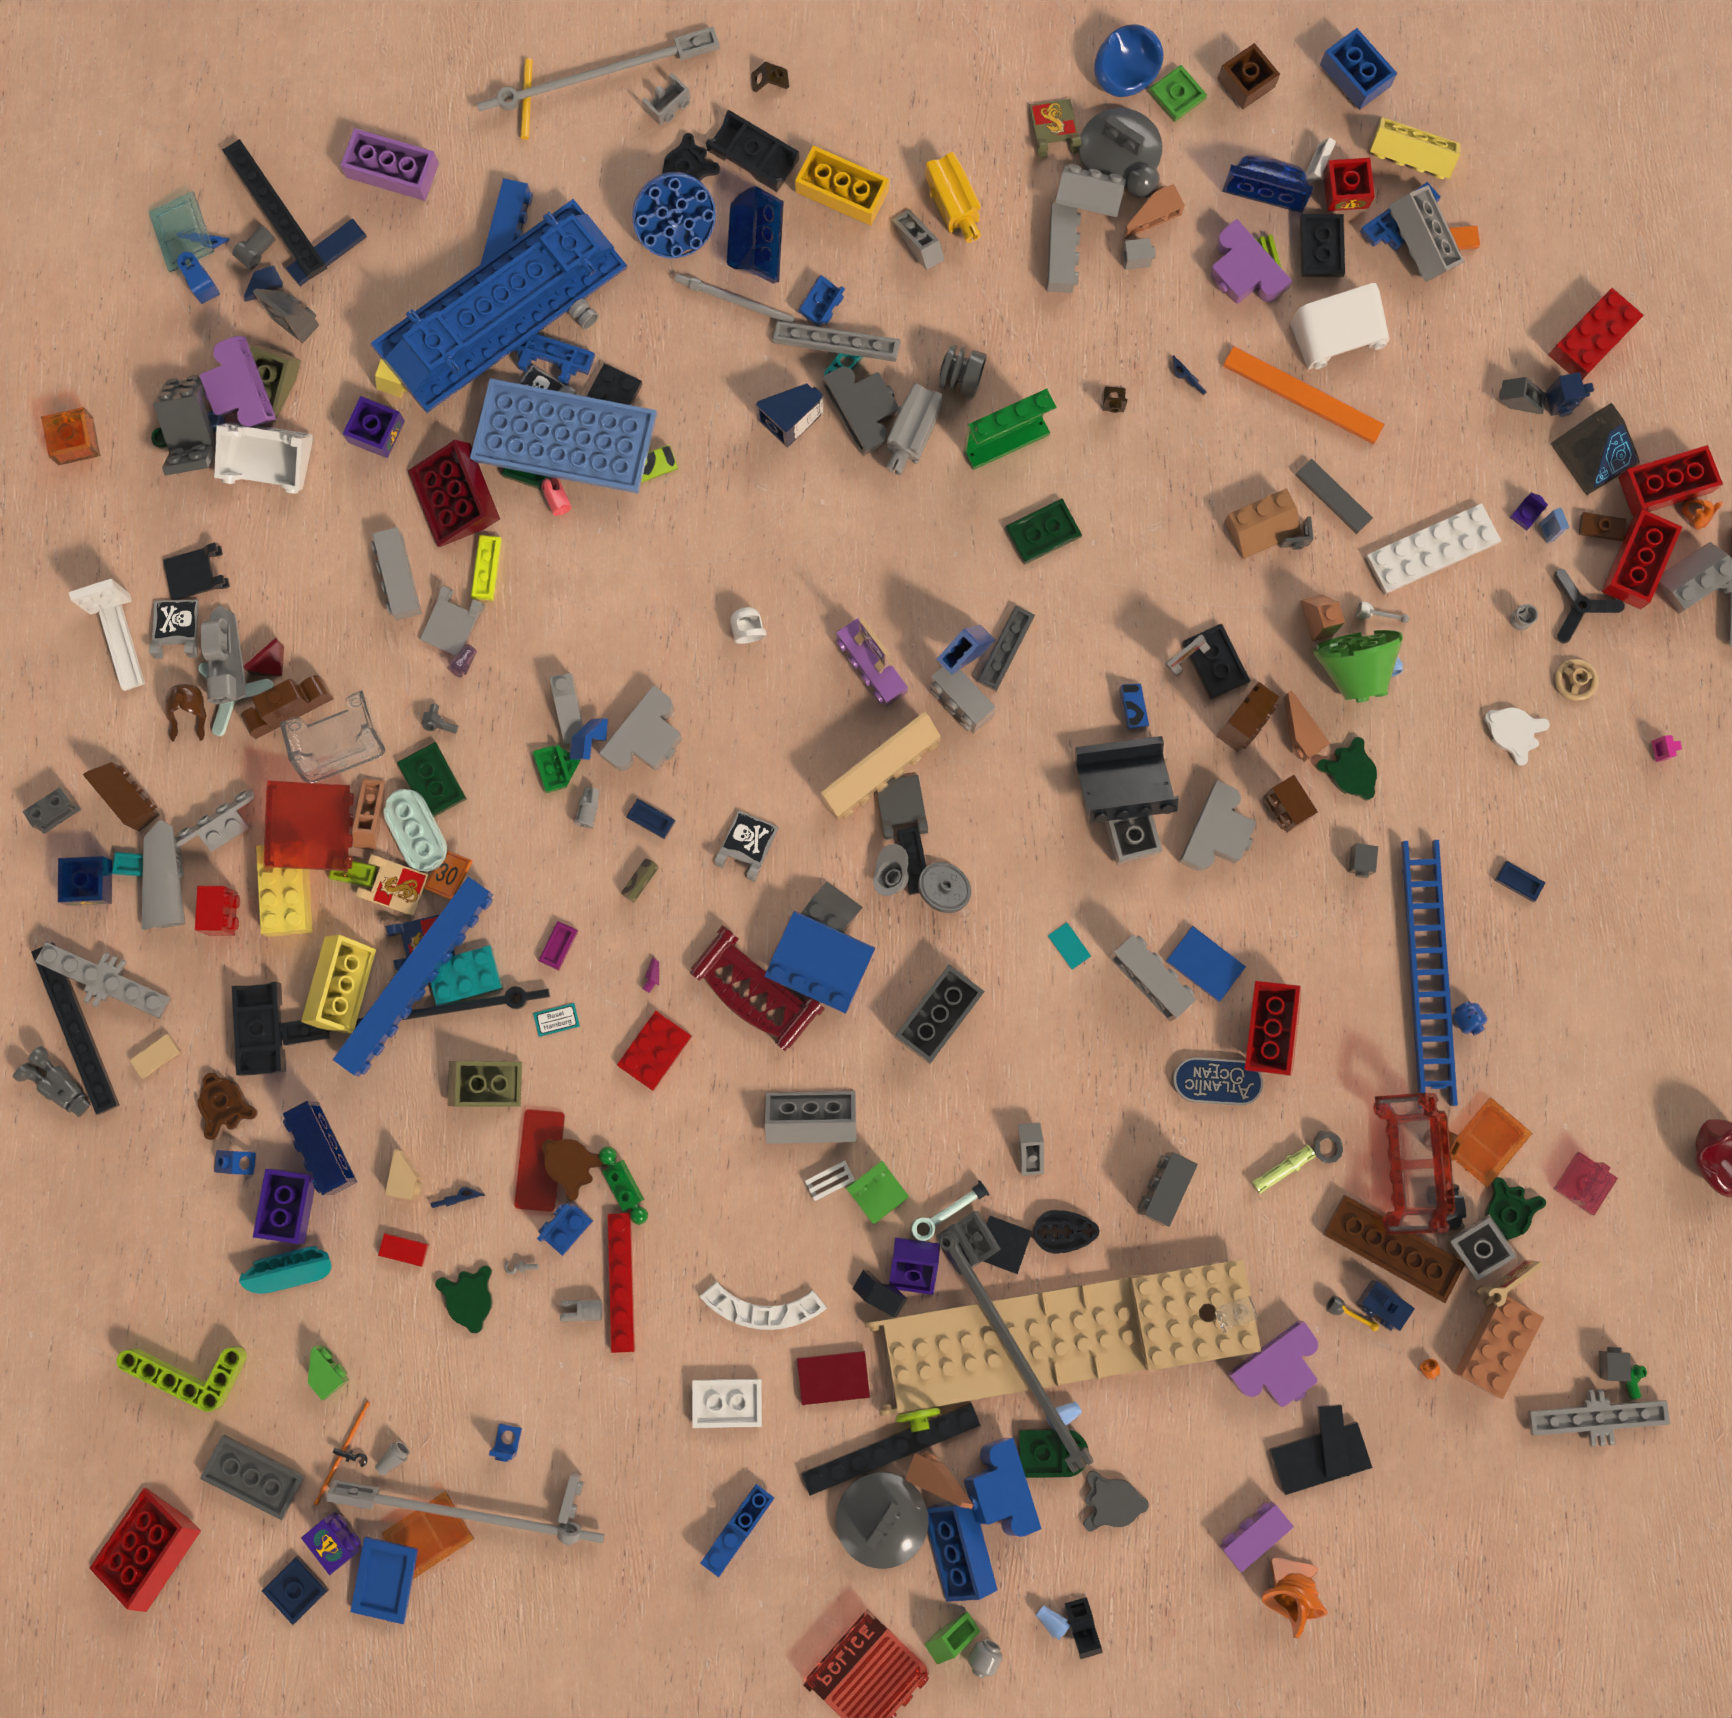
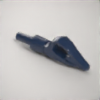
M1173 355L1176 378L1186 379L1192 387H1195L1204 396L1207 391L1198 383L1199 380ZM1176 367L1179 368L1182 373H1178Z
M464 1186L459 1189L457 1195L446 1196L444 1200L430 1204L431 1208L443 1205L448 1207L459 1202L478 1198L479 1196H485V1194ZM464 1190L473 1192L471 1195H463Z

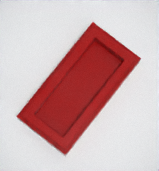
M384 1233L378 1256L423 1267L429 1244Z

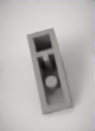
M910 209L892 219V223L917 261L926 270L944 261L939 240Z
M572 673L550 677L564 745H570L572 736L583 727L575 679Z

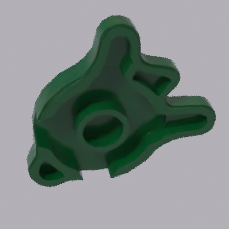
M1356 737L1348 748L1336 749L1334 753L1337 758L1336 761L1322 759L1317 763V770L1328 774L1333 779L1336 787L1344 794L1355 795L1363 800H1370L1374 797L1377 769L1374 762L1365 752L1363 738Z
M1501 1177L1493 1178L1491 1181L1493 1195L1487 1204L1485 1217L1487 1215L1492 1217L1507 1241L1524 1235L1532 1223L1533 1215L1546 1206V1200L1542 1196H1535L1526 1200L1523 1187H1509Z
M489 1266L481 1267L475 1274L461 1271L458 1275L459 1281L457 1283L445 1277H441L435 1282L436 1288L446 1298V1308L450 1317L456 1323L466 1327L471 1333H478L483 1329L484 1321L492 1309L493 1300L488 1285L492 1269Z

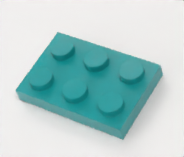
M491 945L452 956L447 964H442L438 970V977L431 983L436 1006L454 1003L503 989Z

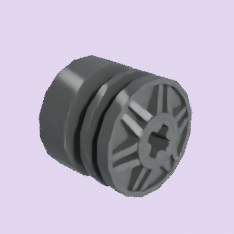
M951 344L941 365L939 387L945 389L948 380H951L949 390L953 391L958 382L961 383V394L975 397L987 354L973 350L968 359L965 358V347H961L959 355H956L957 345Z

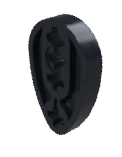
M1049 1210L1042 1213L1035 1221L1033 1227V1236L1037 1245L1044 1251L1053 1254L1067 1253L1083 1248L1097 1239L1100 1232L1098 1225L1087 1217L1064 1210ZM1090 1224V1227L1095 1229V1233H1092L1091 1237L1087 1238V1234L1077 1232V1230L1086 1229L1087 1225ZM1043 1225L1048 1230L1053 1229V1225H1056L1057 1229H1064V1225H1068V1228L1072 1229V1234H1068V1238H1065L1064 1234H1057V1238H1053L1052 1234H1046V1238L1042 1239V1235L1037 1232L1041 1230Z

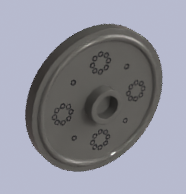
M942 862L930 864L919 876L918 889L921 897L931 908L939 912H958L970 900L971 886L968 878L960 869L951 864Z

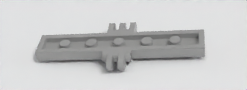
M46 942L35 960L37 964L86 985L84 992L87 995L84 998V1002L89 1004L94 996L95 999L92 1003L94 1007H98L101 1000L106 1001L110 996L161 1019L171 1000L163 994L120 976L127 961L122 959L116 967L115 965L119 958L113 956L108 963L110 953L107 952L103 954L100 962L96 965Z
M1603 1389L1596 1390L1597 1399H1595L1594 1390H1588V1400H1584V1406L1528 1411L1531 1435L1587 1431L1591 1447L1597 1446L1596 1437L1598 1438L1599 1446H1605V1436L1607 1437L1608 1445H1615L1613 1429L1670 1424L1666 1400L1610 1404L1609 1399L1604 1397Z

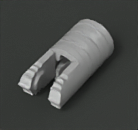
M602 1300L561 1301V1307L577 1309V1313L561 1314L560 1321L602 1320Z

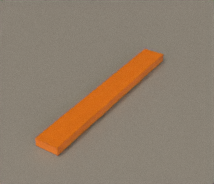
M1233 346L1223 367L1373 445L1385 425Z

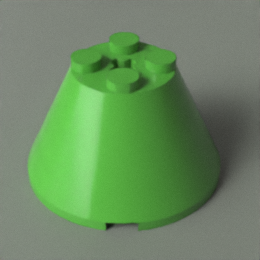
M1374 630V635L1362 636V633L1358 632L1324 641L1317 645V650L1313 648V653L1345 700L1355 699L1358 703L1366 702L1371 696L1381 697L1388 695V687L1402 644L1403 635L1400 631Z

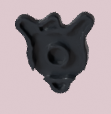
M686 133L680 146L666 155L662 174L681 172L701 181L706 176L718 175L720 173V166L717 162L704 161L703 159L707 156V150L704 147L695 145L694 136L691 133Z

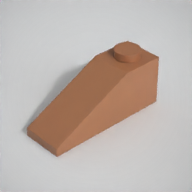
M1174 184L1161 186L1153 193L1126 226L1124 232L1125 239L1182 215L1185 205Z
M1291 690L1284 697L1291 745L1294 747L1293 752L1297 758H1302L1305 762L1325 749L1330 742Z
M363 779L352 829L354 847L376 849L385 781Z
M924 1452V1455L914 1453L905 1478L906 1481L959 1507L972 1509L974 1504L946 1465L937 1461L938 1456L929 1452Z

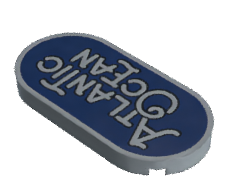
M1193 1057L1184 1060L1175 1069L1173 1085L1178 1094L1189 1102L1247 1105L1254 1102L1260 1096L1263 1089V1077L1261 1072L1245 1071L1246 1061Z

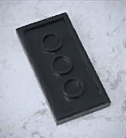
M1358 1422L1344 1425L1350 1475L1373 1468ZM1320 1433L1270 1448L1284 1495L1342 1478L1325 1477Z

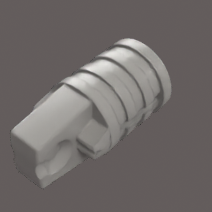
M593 787L584 789L578 803L577 814L574 820L575 825L593 828L597 814L596 811L598 810V789Z

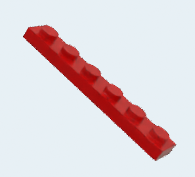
M630 1213L608 1214L611 1353L635 1352L632 1223Z

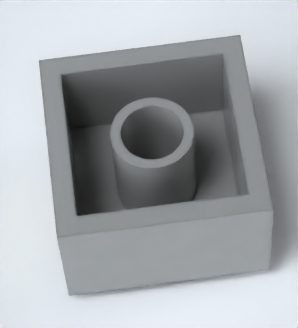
M1153 815L1105 822L1116 865L1159 855L1162 851Z
M1490 1215L1450 1238V1242L1477 1281L1517 1257L1515 1251Z

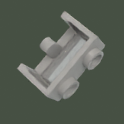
M673 73L669 75L670 85L665 90L661 86L655 89V99L650 103L645 97L642 99L644 111L660 125L664 122L669 123L672 121L675 112L680 108L685 109L690 103V90Z

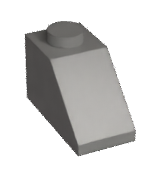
M1018 1124V1144L1022 1176L1044 1174V1139L1041 1124Z

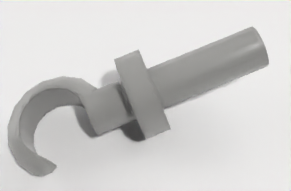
M525 1261L515 1264L513 1271L508 1270L509 1262H506L504 1265V1269L508 1274H514L517 1270L520 1273H524L525 1270L539 1269V1264H525Z

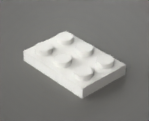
M762 1379L693 1380V1428L762 1427Z

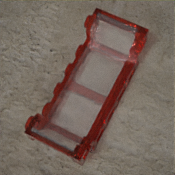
M1436 1093L1375 1096L1374 1112L1380 1119L1387 1120L1386 1135L1389 1140L1387 1154L1391 1164L1389 1178L1393 1188L1391 1201L1394 1211H1388L1383 1218L1386 1235L1446 1233L1449 1230L1450 1225L1447 1223V1216L1454 1215L1456 1208L1448 1118L1445 1111H1439L1436 1102L1439 1099Z

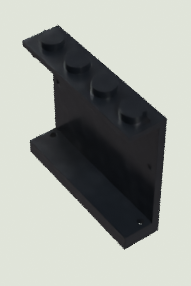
M1162 736L1076 747L1075 763L1089 823H1103L1111 820H1126L1134 817H1148L1150 815L1177 812L1179 798L1173 794L1163 756L1164 741Z

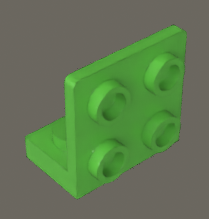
M883 1161L846 1188L873 1224L877 1223L909 1197Z

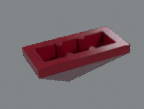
M275 638L243 666L244 669L251 675L282 676L284 645Z

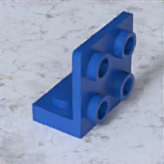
M574 1203L561 1204L553 1213L556 1217L552 1222L544 1223L538 1230L540 1235L537 1239L540 1242L546 1241L562 1256L593 1222Z

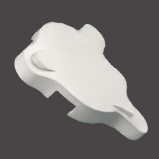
M1506 708L1499 711L1490 710L1484 716V721L1488 725L1489 730H1491L1492 741L1499 748L1508 751L1518 766L1527 764L1528 751L1538 747L1539 741L1534 737V734L1544 732L1550 726L1547 719H1534L1519 708Z

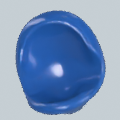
M1138 24L1126 25L1113 31L1104 40L1095 58L1094 71L1099 85L1107 93L1116 97L1132 96L1148 87L1157 77L1164 59L1163 48L1159 38L1152 30Z

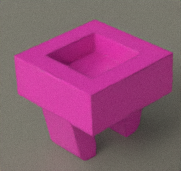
M1672 735L1663 736L1651 741L1656 762L1676 757V751L1682 750L1681 741H1673Z

